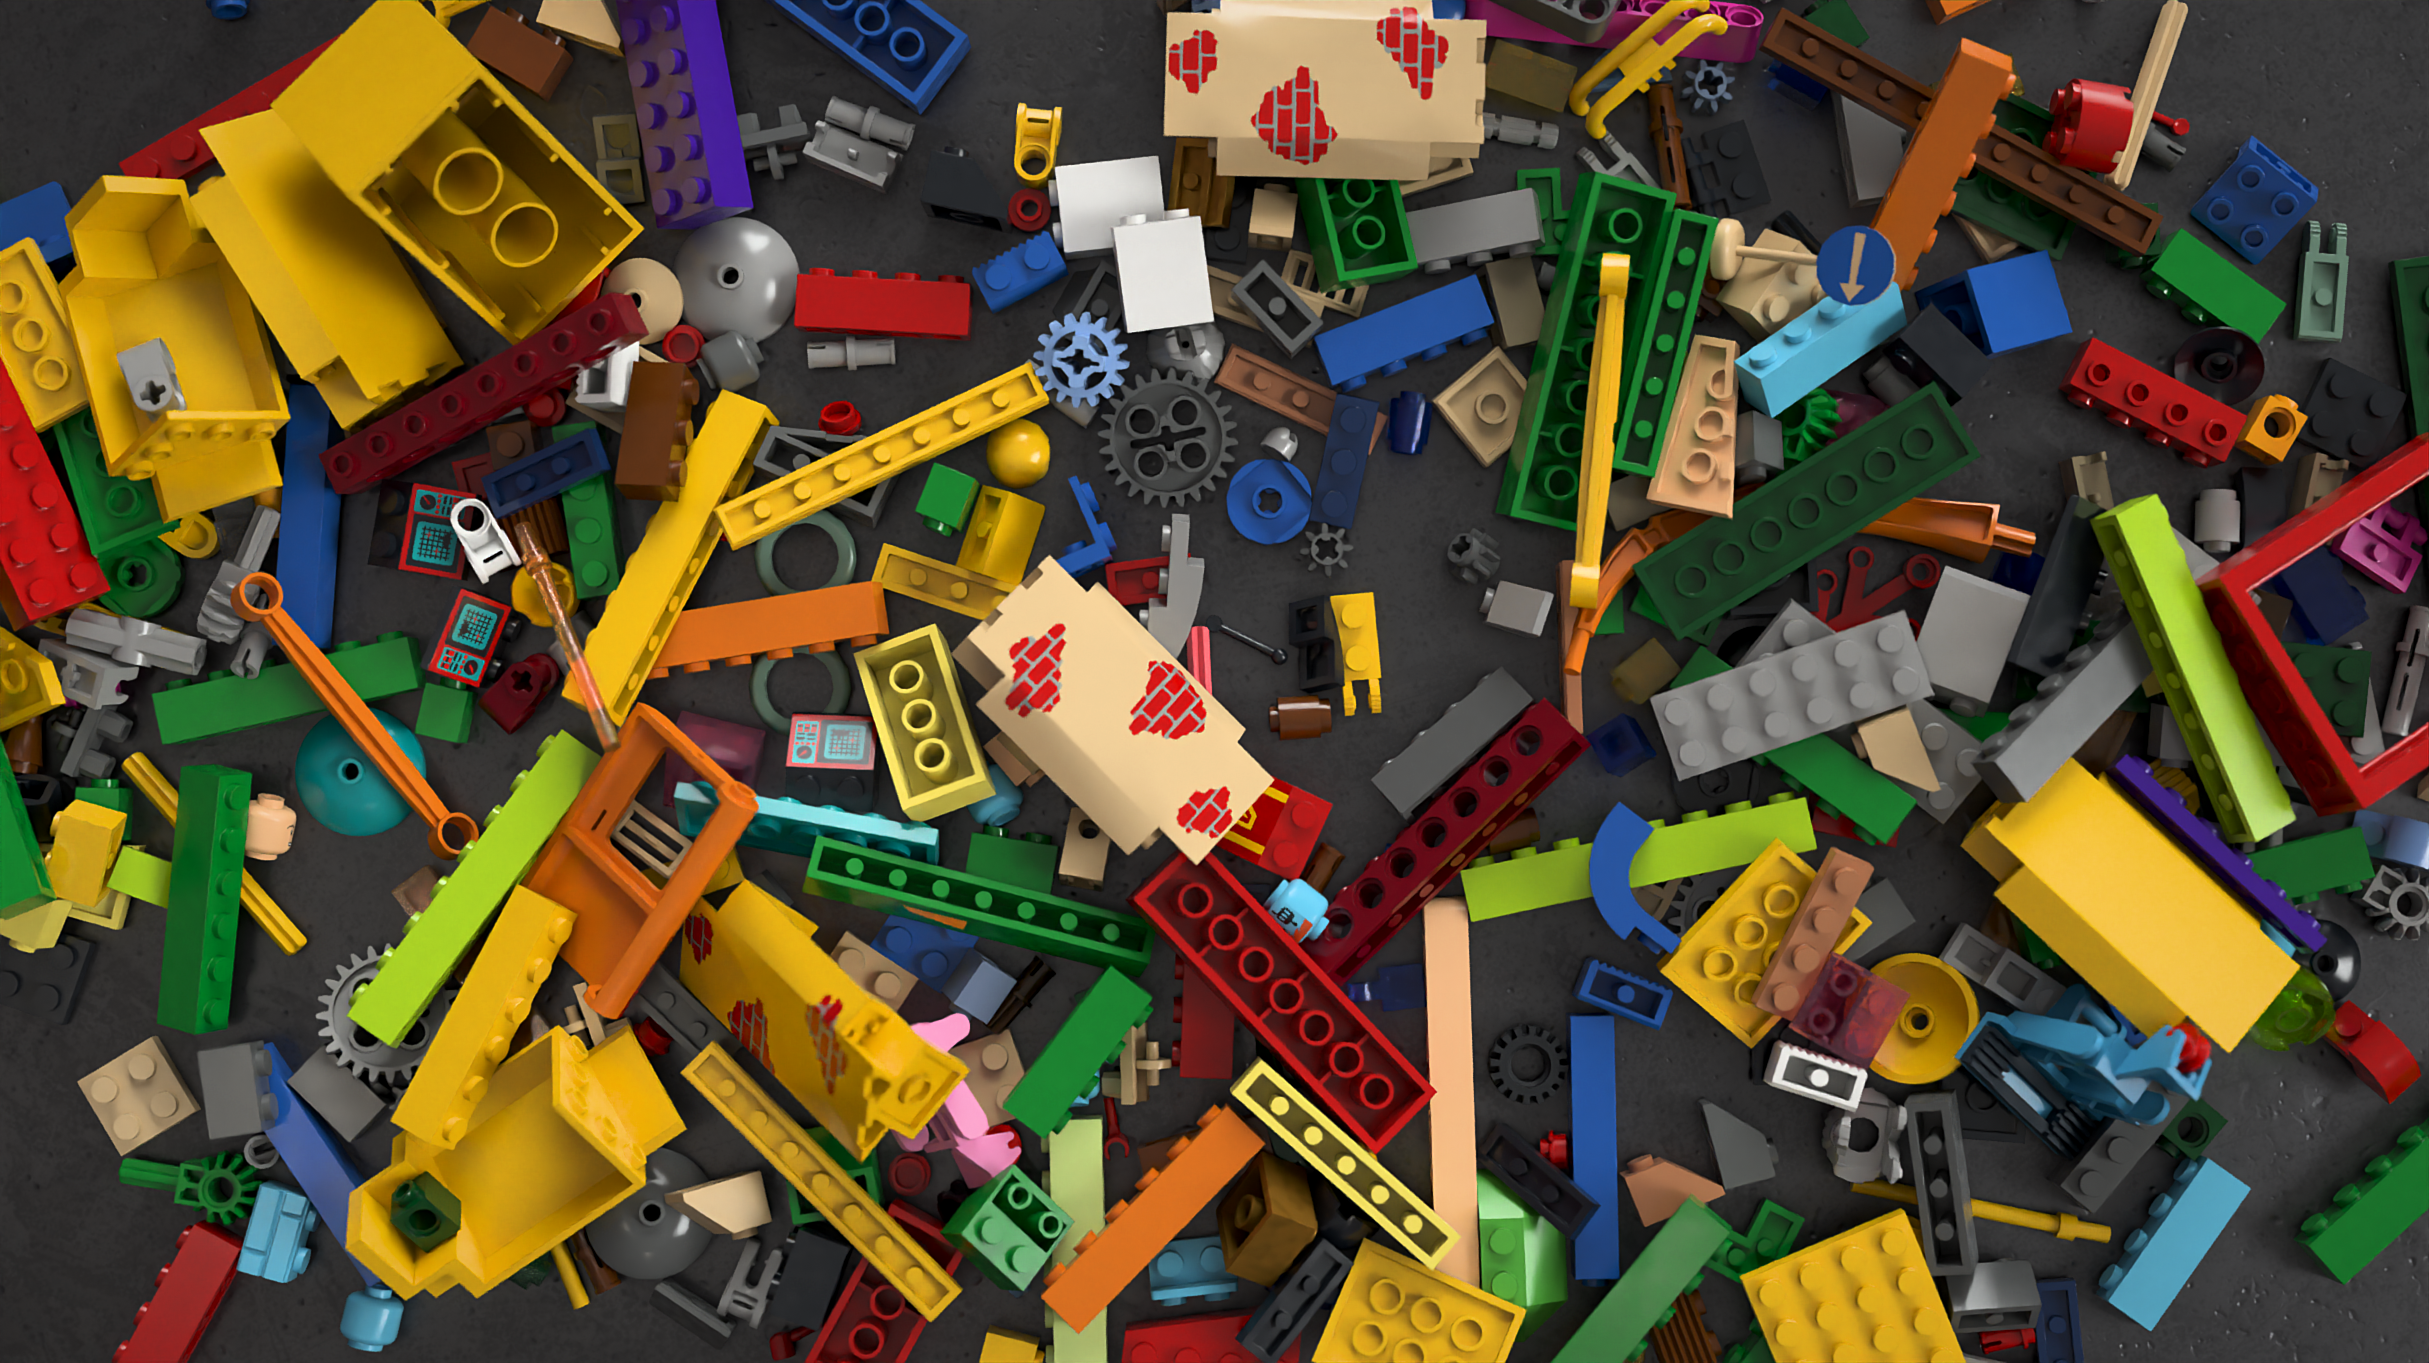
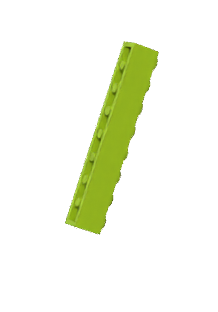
M2157 494L2130 499L2091 519L2090 523L2228 843L2257 842L2296 820L2290 805V797L2279 780L2273 766L2272 755L2264 745L2255 724L2254 713L2246 703L2238 684V676L2228 661L2221 644L2220 634L2213 626L2203 602V594L2195 584L2186 563L2185 552L2177 542L2168 521L2169 517L2165 507L2161 504Z
M561 730L556 737L551 734L544 740L536 753V756L540 759L530 772L524 769L516 777L509 789L513 792V795L504 807L498 804L492 809L483 823V826L487 829L477 842L470 840L464 846L456 859L460 865L449 878L444 875L436 883L429 895L433 901L423 914L417 911L409 919L402 931L406 934V937L397 949L390 947L386 950L375 966L379 972L369 986L365 983L361 984L351 996L348 1005L352 1008L346 1016L390 1047L397 1049L507 902L516 884H520L601 760V756L564 730Z
M1791 791L1768 796L1769 805L1752 808L1750 801H1744L1724 806L1726 814L1709 818L1707 810L1681 815L1683 823L1666 827L1664 819L1647 822L1655 829L1637 850L1632 859L1629 869L1630 889L1753 863L1776 837L1795 854L1817 849L1806 797L1795 799L1794 792ZM1576 837L1553 842L1554 851L1537 854L1536 846L1511 851L1512 860L1495 863L1493 855L1473 859L1468 864L1469 869L1460 871L1471 922L1594 897L1589 872L1593 843L1580 845L1579 838Z

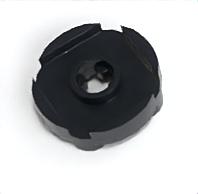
M1746 758L1719 767L1720 776L1727 778L1726 786H1718L1716 793L1710 792L1709 785L1704 783V776L1711 774L1712 770L1679 781L1673 765L1671 787L1677 805L1687 813L1707 810L1709 818L1726 814L1724 807L1726 805L1750 801L1752 805L1756 800L1760 787V775L1755 761L1753 762L1751 758Z

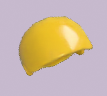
M1017 418L992 430L986 446V463L989 471L1000 484L1010 488L1032 487L1048 471L1051 454L1049 439L1038 424L1023 418Z
M528 562L516 572L510 586L511 604L514 610L527 616L531 620V624L544 628L563 626L565 622L576 614L581 601L577 598L574 574L567 567L556 562Z

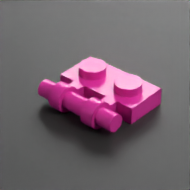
M2391 501L2338 534L2329 551L2393 594L2406 593L2422 559V555L2410 547L2411 543L2414 542L2420 546L2428 538L2427 532L2420 526L2418 518L2409 512H2399L2391 506ZM2383 522L2391 527L2392 535L2381 528Z

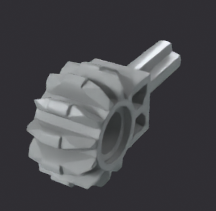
M258 505L235 559L229 557L222 562L217 577L205 597L197 618L198 632L207 635L208 639L231 645L240 639V632L243 626L249 623V621L244 620L234 611L230 600L231 592L247 575L254 572L267 573L259 569L280 522L281 513L268 506ZM246 584L244 588L245 598L255 608L260 596L261 587L254 584Z
M2372 865L2375 877L2362 880V889L2354 891L2350 899L2367 908L2365 911L2367 916H2380L2374 928L2380 932L2389 929V937L2392 940H2400L2405 934L2408 940L2415 941L2419 939L2420 930L2429 933V877L2420 879L2419 870L2415 868H2409L2404 874L2400 868L2389 869L2384 865ZM2403 893L2410 897L2412 903L2411 909L2406 915H2402L2397 908V900Z

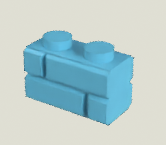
M269 1180L260 1184L236 1267L238 1271L255 1276H263V1278L281 1283H288L297 1278L298 1273L303 1274L311 1256V1249L305 1247L309 1232H315L318 1228L321 1215L303 1188L294 1187L293 1185L276 1180Z

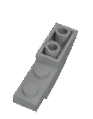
M1172 514L1171 526L1163 525L1161 551L1169 552L1168 569L1160 568L1158 594H1164L1167 597L1166 599L1149 598L1148 610H1140L1139 623L1175 659L1178 658L1188 638L1196 616L1204 575V558L1188 557L1190 528L1188 514Z
M1963 922L1960 923L1939 956V959L2004 1001L2007 1006L2015 1011L2044 1016L2067 990L2063 985L2008 948L1998 945ZM2080 1013L2075 1023L2094 1027Z

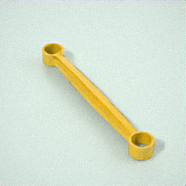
M1603 253L1599 288L1600 301L1590 367L1579 480L1575 563L1573 564L1570 607L1596 609L1600 558L1614 456V443L1612 442L1613 427L1618 415L1624 308L1627 295L1630 255Z

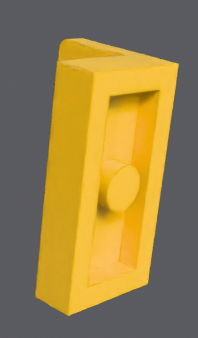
M982 485L956 566L1019 586L1045 512V506L1010 491Z

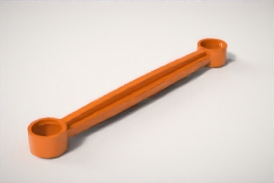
M263 572L251 573L241 580L231 592V605L236 614L244 620L251 622L260 621L297 671L351 738L429 826L427 840L431 851L443 860H456L461 850H454L445 843L442 837V828L445 823L456 825L463 833L465 846L470 840L477 842L479 839V832L475 822L463 813H450L414 764L356 692L280 606L283 601V591L279 582L273 576ZM246 584L257 585L267 593L269 597L268 609L259 610L247 602L244 595Z

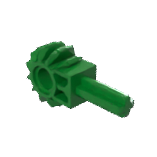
M1819 386L1773 417L1782 421L1784 470L1776 473L1775 478L1826 448V442L1829 439H1838L1834 428L1843 422L1840 415L1836 413L1840 405L1827 394L1826 390Z
M228 1150L218 1152L216 1158L210 1155L203 1159L194 1158L180 1163V1166L126 1158L122 1161L118 1171L121 1183L175 1192L174 1203L193 1206V1211L195 1212L207 1208L206 1222L213 1223L221 1218L225 1226L234 1224L237 1217L245 1220L251 1216L250 1206H254L257 1193L254 1190L259 1189L260 1184L265 1182L262 1179L254 1180L253 1174L258 1172L259 1168H255L254 1165L245 1167L246 1159L244 1153H238L232 1158ZM222 1177L228 1179L233 1185V1195L231 1198L224 1196L219 1186Z

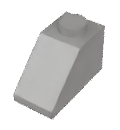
M1500 580L1496 583L1494 589L1486 588L1479 612L1486 614L1483 624L1532 640L1541 635L1554 594Z

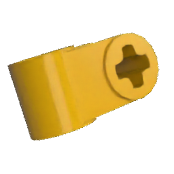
M1025 103L1018 104L1014 167L1020 184L1025 188L1042 190L1048 186V180H1053L1057 146H1059L1061 136L1062 107H1055L1051 111L1027 108ZM1032 158L1041 159L1046 163L1045 169L1037 175H1030L1023 171L1024 164Z

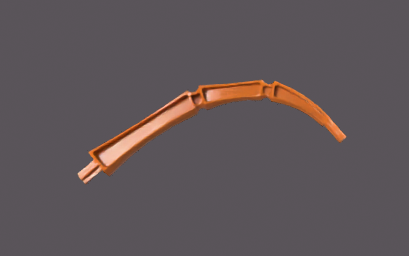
M1765 483L1745 484L1734 488L1733 504L1759 489ZM1913 497L1857 532L1886 536L1932 547L1978 564L1984 562L1990 548L2029 558L2036 541L2035 533L1997 523L2000 509L1999 504ZM1676 508L1649 517V522L1645 529L1639 530L1632 527L1624 535L1600 566L1596 609L1579 607L1572 628L1573 633L1563 668L1564 673L1572 676L1580 675L1589 638L1594 636L1603 613L1617 592L1635 575L1630 567L1710 519L1713 515Z

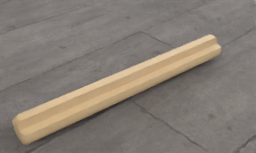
M2168 0L2162 7L2130 102H2133L2134 113L2128 144L2125 152H2115L2111 162L2119 164L2111 174H2105L2103 178L2104 184L2117 191H2123L2129 185L2188 13L2187 5L2177 0Z

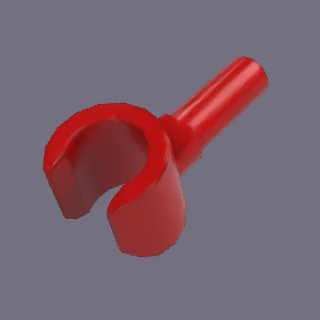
M1114 1097L1105 1098L1103 1101L1108 1135L1104 1140V1155L1111 1161L1109 1145L1119 1142L1124 1146L1125 1158H1127L1129 1155V1140L1120 1131Z
M801 1326L791 1331L786 1330L773 1334L769 1341L773 1360H782L796 1355L793 1341L800 1340L815 1332V1330Z

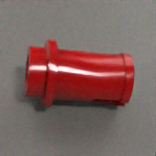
M2033 1328L1977 1332L1978 1336L1980 1335L1978 1339L1984 1355L2017 1346H2022L2025 1350L2029 1348L2028 1344L2036 1342Z

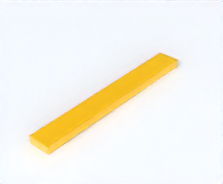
M1028 362L718 506L713 511L732 550L735 551L1049 404L1050 399L1044 391L1038 376H1036L1031 362Z
M715 1040L711 1041L681 1072L930 1323L962 1292L963 1288Z

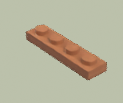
M1830 848L1750 999L1756 1007L1792 1022L1794 1021L1874 871L1870 863L1836 848Z

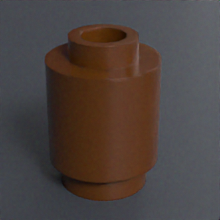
M1318 695L1277 697L1276 706L1268 707L1270 733L1278 732L1280 741L1321 738V733H1331L1332 731L1329 698L1319 699Z
M1534 808L1524 809L1485 847L1489 856L1529 848L1531 843L1540 841V830Z

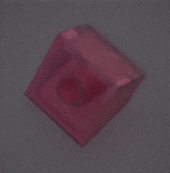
M681 711L675 726L735 781L747 785L756 793L764 758L766 731ZM667 748L663 806L676 809L674 795L678 782L689 784L694 781L708 782L671 748Z

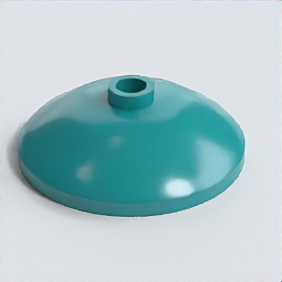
M369 708L426 780L425 756L419 740L413 731L396 716L380 709ZM333 714L320 720L308 732L297 754L295 781L304 806L319 823L341 834L370 836L397 826L413 811V808L388 782ZM352 763L359 769L358 776L353 780L346 774L347 767Z

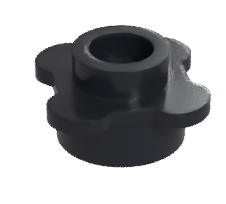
M954 1180L950 1184V1190L947 1192L942 1191L937 1196L938 1212L946 1223L952 1218L965 1199L973 1194L962 1180Z

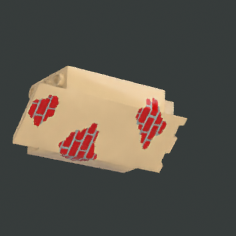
M1221 0V8H1212V13L1167 12L1164 136L1208 137V158H1217L1216 175L1428 181L1429 157L1479 158L1480 144H1484L1482 113L1483 102L1485 101L1486 64H1483L1486 20L1433 19L1432 0Z
M1050 555L951 653L988 691L976 705L1128 856L1139 845L1145 850L1148 849L1164 832L1197 865L1274 781L1238 743L1246 729L1098 581L1086 592Z

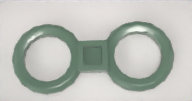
M820 510L758 539L754 551L756 574L767 593L774 597L803 592L791 589L779 579L773 567L772 553L775 542L784 531L794 525L805 523L820 526L827 531L836 543L839 561L835 574L827 584L818 589L848 585L853 578L857 557L854 539L841 520L827 510ZM809 648L793 649V653L809 654ZM836 650L809 654L822 661L832 676L833 692L831 700L822 713L843 714L847 709L851 693L849 670ZM760 654L753 664L748 683L751 705L764 724L778 734L790 736L792 719L786 718L775 710L768 698L766 686L769 672L778 660L767 661V654Z

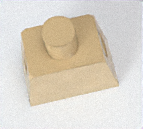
M1071 807L1059 868L1060 885L1103 892L1112 839L1079 807ZM1086 828L1096 829L1098 831L1097 837L1086 839L1082 837L1083 830Z

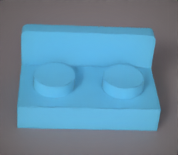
M1220 1234L1171 1239L1148 1263L1151 1300H1161V1305L1163 1306L1187 1303V1297L1204 1295L1205 1301H1220L1229 1299L1230 1292L1238 1291L1237 1276L1226 1272Z

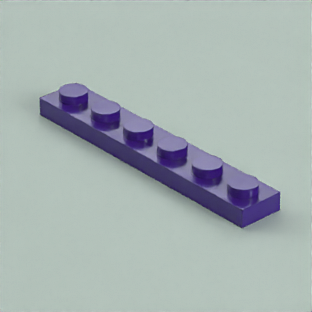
M2128 754L2116 758L2104 770L2301 954L2316 953L2327 941L2318 931L2321 928L2320 924L2310 914L2303 910L2297 912L2285 901L2287 894L2279 885L2270 879L2263 880L2251 869L2254 866L2253 862L2243 852L2236 848L2230 850L2218 839L2220 832L2212 823L2203 817L2197 819L2185 808L2187 802L2182 795L2171 787L2167 786L2164 789L2152 778L2154 771L2145 761L2137 756L2131 758Z

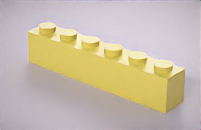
M1259 1056L1230 1088L1231 1093L1429 1269L1433 1270L1461 1238L1449 1224Z

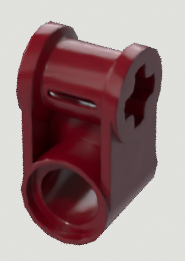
M536 653L530 655L524 661L512 664L501 678L481 697L477 705L508 735H512L530 719L539 703L556 685L559 679V669L556 662L547 654Z

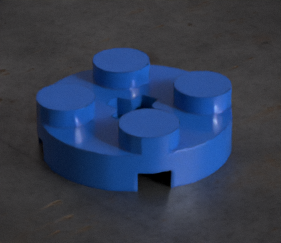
M1259 459L1242 467L1231 480L1226 497L1228 516L1234 528L1244 538L1264 546L1282 544L1297 536L1307 524L1312 508L1311 488L1303 473L1291 463L1275 459ZM1266 491L1269 495L1277 492L1281 498L1277 501L1280 509L1277 512L1273 513L1269 509L1262 512L1258 508L1262 502L1259 497L1261 492Z

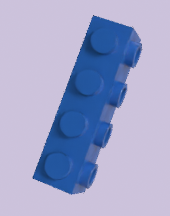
M1474 274L1314 336L1312 343L1330 389L1334 390L1341 387L1342 392L1346 393L1366 385L1365 377L1381 371L1383 377H1388L1407 369L1405 362L1419 356L1422 357L1423 362L1438 358L1448 352L1446 346L1462 340L1463 345L1468 346L1488 337L1486 330L1491 329L1495 322L1478 278Z

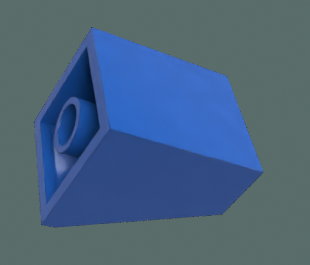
M2047 249L1967 269L1915 292L1920 312L1932 303L1988 359L2039 345L2073 332Z

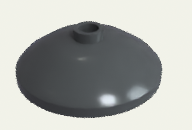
M658 1148L646 1156L645 1186L585 1226L588 1239L597 1255L615 1271L637 1279H660L684 1270L703 1253L713 1234L666 1204L665 1194L702 1184L709 1180L703 1171L689 1158L665 1148ZM649 1204H654L660 1209V1216L654 1222L647 1221L643 1216V1210Z

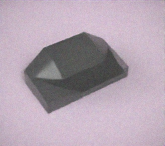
M1102 260L1094 269L1074 272L1052 311L1063 327L1065 326L1064 316L1066 314L1072 313L1076 321L1079 322L1084 312H1090L1091 323L1094 324L1101 317L1107 318L1104 329L1108 332L1118 327L1123 317L1115 266ZM1075 331L1067 333L1062 338L1072 343ZM1095 336L1094 342L1103 351L1105 348L1104 343Z

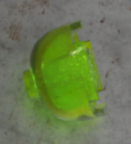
M2300 966L2250 1027L2249 1031L2255 1043L2268 1050L2288 1051L2290 1050L2288 1044L2301 1040L2304 1046L2309 1045L2327 1033L2335 1021L2334 1001L2323 981L2317 975Z

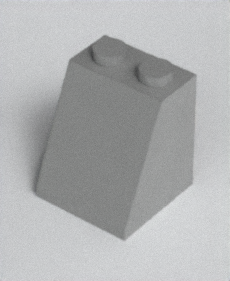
M1945 566L1916 641L1934 695L1924 699L1928 702L1935 700L1949 705L1953 712L1965 717H1974L1976 715L1984 718L2031 596Z

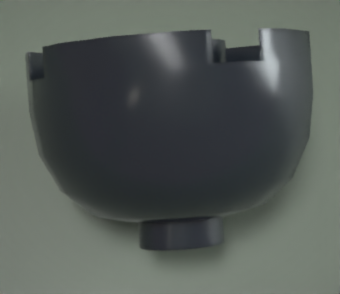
M1318 1169L1308 1178L1315 1218L1318 1224L1316 1235L1319 1234L1336 1249L1348 1251L1361 1246L1364 1238L1371 1239L1382 1228L1378 1222Z

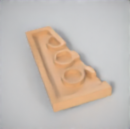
M1694 335L1668 422L1655 478L1651 479L1646 499L1651 504L1732 519L1739 386L1734 361L1740 357V346L1736 341Z

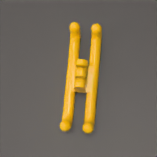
M1709 0L1668 1L1573 85L1569 93V106L1578 116L1587 114L1585 127L1591 137L1594 139L1603 138L1607 131L1603 124L1604 118L1635 90L1639 89L1644 94L1650 88L1647 82L1649 78L1652 77L1658 82L1663 77V74L1659 71L1663 66L1672 70L1677 65L1673 58L1697 37L1706 32L1723 35L1727 31L1728 24L1724 18L1716 14H1704L1687 23L1661 46L1653 39L1656 34L1684 11L1694 9L1699 13L1707 11L1710 7ZM1619 67L1625 77L1590 108L1586 101L1588 94Z

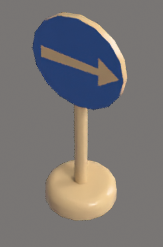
M1724 218L1717 225L1710 254L1711 273L1718 280L1733 278L1740 268L1743 257L1816 266L1817 278L1822 290L1834 301L1848 306L1866 305L1879 299L1891 286L1896 272V255L1890 242L1879 231L1865 226H1849L1833 233L1822 245L1819 255H1810L1745 246L1743 226L1735 219Z

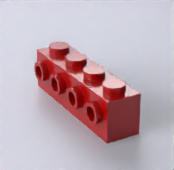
M2094 337L2081 343L2058 388L2069 394L2067 399L2071 403L2089 410L2093 406L2107 413L2106 419L2110 423L2124 429H2130L2132 426L2146 433L2144 439L2149 443L2164 449H2168L2171 446L2184 453L2183 459L2204 469L2208 466L2212 467L2225 463L2248 416Z

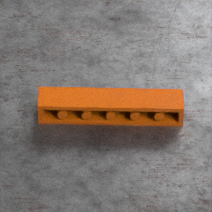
M1963 37L1868 227L1879 231L1893 248L1896 255V272L1892 281L1898 284L1900 293L1902 290L1908 292L1911 289L1919 270L1914 265L1921 252L1927 255L1931 250L1938 230L1933 229L1939 215L1946 217L1949 214L1957 192L1952 190L1959 176L1966 178L1970 173L1976 159V154L1972 150L1978 138L1985 140L1988 137L1996 119V115L1991 112L1998 98L2004 101L2007 99L2016 79V75L2012 74V57Z
M868 581L681 611L646 680L669 677L668 669L683 667L684 674L709 671V662L725 660L726 667L752 664L751 656L767 654V661L794 657L793 649L808 647L809 654L835 651L834 643L849 640L851 648L877 644L876 636L890 634L883 585L881 582Z
M1228 1102L1221 1109L1215 1104L1211 1106L1197 1121L1201 1129L1190 1140L1182 1136L1168 1150L1166 1155L1171 1160L1159 1172L1154 1167L1147 1171L1135 1184L1139 1192L1128 1203L1120 1199L1104 1216L1109 1223L1097 1235L1090 1230L1074 1246L1073 1250L1077 1255L1066 1267L1059 1262L1042 1279L1046 1287L1042 1291L1041 1298L1078 1334L1265 1145V1138Z

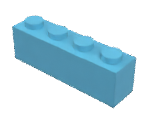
M1892 281L1891 286L1879 299L1866 305L1848 306L1836 302L1828 296L1736 359L1734 365L1745 401L1770 418H1773L1906 326L1908 323L1898 284Z
M2199 1155L2195 1161L2186 1158L2179 1164L2173 1176L2175 1179L2173 1185L2166 1194H2160L2153 1201L2149 1208L2151 1216L2142 1229L2138 1228L2130 1234L2124 1244L2126 1252L2116 1265L2112 1264L2104 1271L2099 1280L2101 1287L2096 1295L2150 1332L2251 1190L2250 1187L2202 1155Z

